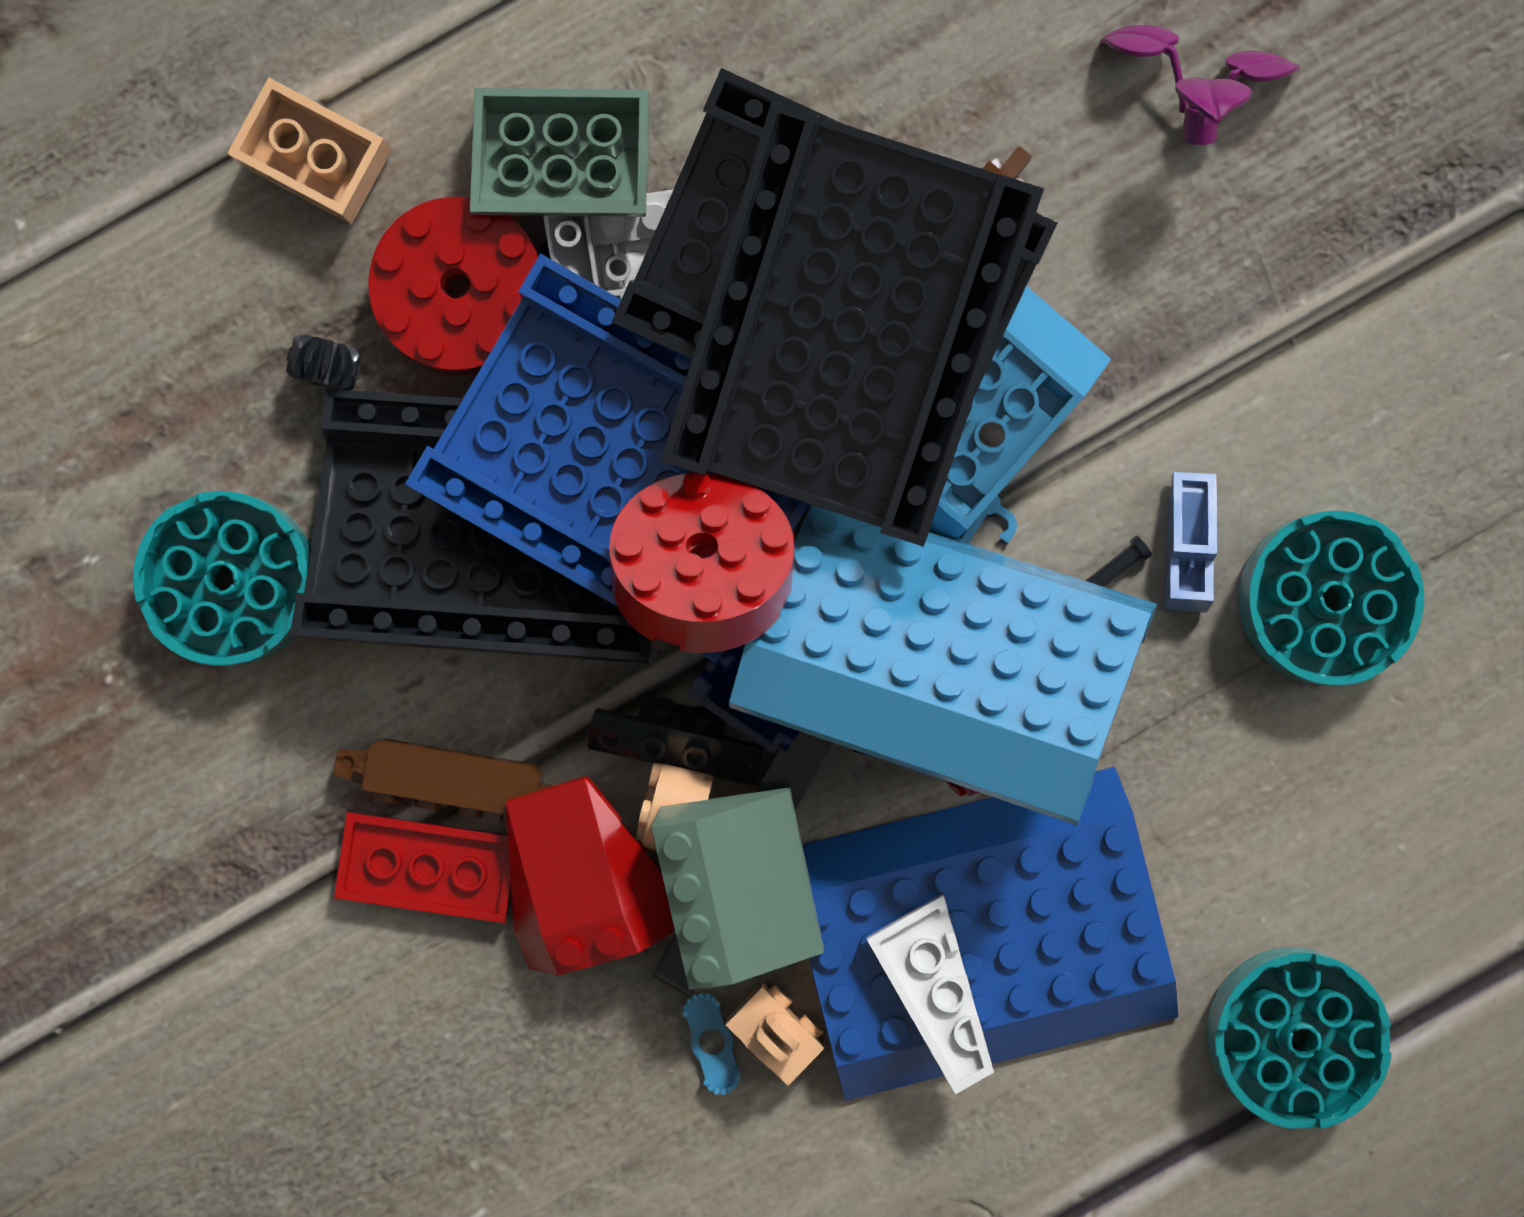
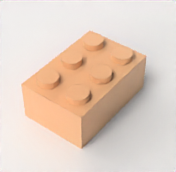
M268 77L227 154L237 164L352 225L392 150L382 137Z

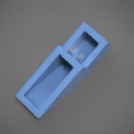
M1173 472L1166 535L1164 610L1207 613L1214 601L1213 560L1217 555L1216 474Z

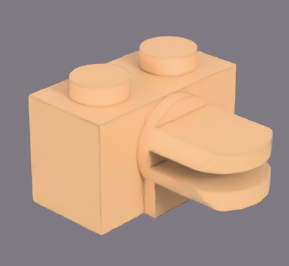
M761 981L726 1018L725 1025L760 1061L789 1086L824 1049V1042L820 1038L824 1032L808 1015L805 1014L800 1019L788 1007L792 1000L777 985L773 984L769 989Z

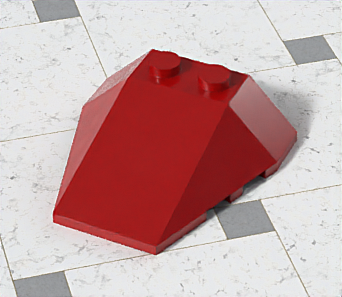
M588 776L506 801L513 928L529 969L560 976L638 954L675 932L662 872L646 854L648 850L642 846V842L640 840L636 841L620 822L621 816Z

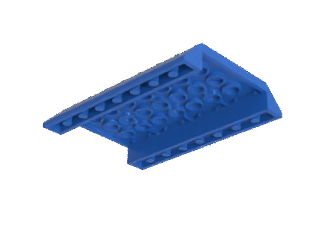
M540 253L518 291L522 298L436 446L434 449L429 446L426 447L405 485L617 606L611 585L609 548L610 536L617 516L623 507L644 488L668 477L693 472L661 461L692 359L612 323L621 301L620 298ZM757 487L777 503L787 517L792 533H794L810 504ZM724 651L699 654L717 663Z
M1114 766L1095 772L1092 788L1078 826L990 797L802 845L824 945V953L811 957L809 960L845 1101L945 1076L866 939L869 935L941 894L944 895L992 1064L1179 1017L1176 980L1134 814Z

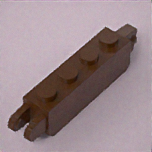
M387 738L378 740L369 749H338L333 772L335 776L362 784L361 790L373 792V800L398 803L399 797L416 799L415 807L440 811L441 804L457 806V814L475 818H483V812L486 811L500 814L499 821L507 823L506 801L508 799L554 786L543 783L544 773L537 764Z

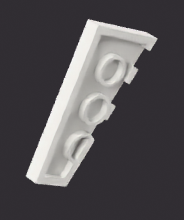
M941 894L866 937L955 1095L994 1073L944 895Z

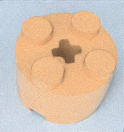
M654 762L646 800L643 802L639 817V826L635 840H640L645 848L657 851L651 826L660 806L708 800L714 776L665 763Z

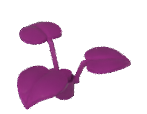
M1133 25L1115 30L1100 40V46L1107 44L1112 49L1131 56L1150 57L1162 53L1169 56L1176 83L1175 91L1179 97V112L1184 113L1182 139L1194 145H1209L1216 142L1218 123L1230 111L1245 104L1251 98V89L1236 81L1237 79L1245 77L1256 82L1271 81L1286 77L1300 69L1299 64L1293 63L1279 55L1265 51L1245 50L1233 53L1226 58L1225 66L1232 70L1227 79H1183L1177 49L1174 47L1179 42V36L1168 29L1154 25Z

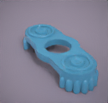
M708 993L692 995L691 999H688L683 1007V1017L687 1018L692 1034L691 1049L700 1060L705 1080L703 1083L705 1086H708L709 1091H713L716 1095L719 1092L721 1095H725L726 1092L731 1093L732 1089L737 1088V1083L740 1082L739 1076L741 1075L732 1049L733 1035L724 1023L720 1003L716 1001L714 996ZM707 1030H717L724 1037V1047L716 1054L706 1053L700 1046V1036Z

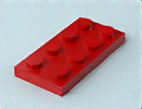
M347 812L334 898L499 923L507 922L511 896L507 834Z

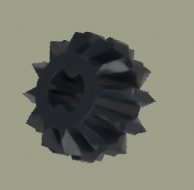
M299 335L294 337L292 347H289L286 358L288 360L286 372L294 379L329 389L352 390L355 387L356 379H359L362 355L355 348L345 344L309 335Z

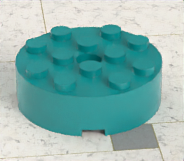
M210 491L196 494V496L165 510L145 533L139 545L133 568V588L136 603H139L152 634L168 649L181 657L208 665H243L263 660L282 650L294 639L290 636L296 593H305L311 544L300 526L287 513L267 501L232 491ZM224 567H228L233 573L234 584L222 591L218 585V575Z
M1324 511L1288 521L1270 532L1257 545L1247 560L1241 576L1238 593L1241 622L1256 652L1271 667L1285 676L1317 685H1349L1373 678V676L1396 663L1414 641L1420 628L1424 610L1422 576L1417 562L1413 561L1409 552L1401 543L1402 539L1379 521L1366 515L1349 511ZM1330 586L1337 591L1339 597L1338 605L1334 611L1326 606L1324 597H1322L1323 593Z
M1301 947L1276 948L1247 959L1223 981L1216 992L1208 1014L1207 1046L1211 1062L1219 1079L1230 1093L1252 1113L1269 1123L1283 1128L1318 1127L1322 1129L1351 1118L1372 1100L1382 1086L1392 1053H1390V1019L1385 1005L1374 987L1350 966L1327 954ZM1307 1029L1305 1042L1301 1046L1293 1048V1032L1295 1030Z

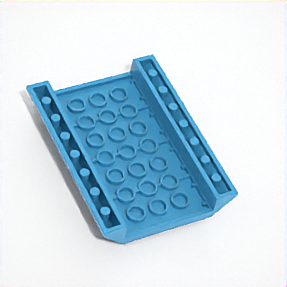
M812 505L794 541L791 593L781 610L778 620L758 638L745 644L729 707L1078 826L1092 788L1098 762L1140 646L1144 643L1157 604L932 532L928 533L925 545L922 547L880 533L881 527Z

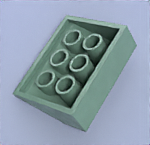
M474 88L470 214L646 217L651 129L649 91L628 89Z
M790 788L660 806L651 829L689 990L732 985L824 953L822 935Z

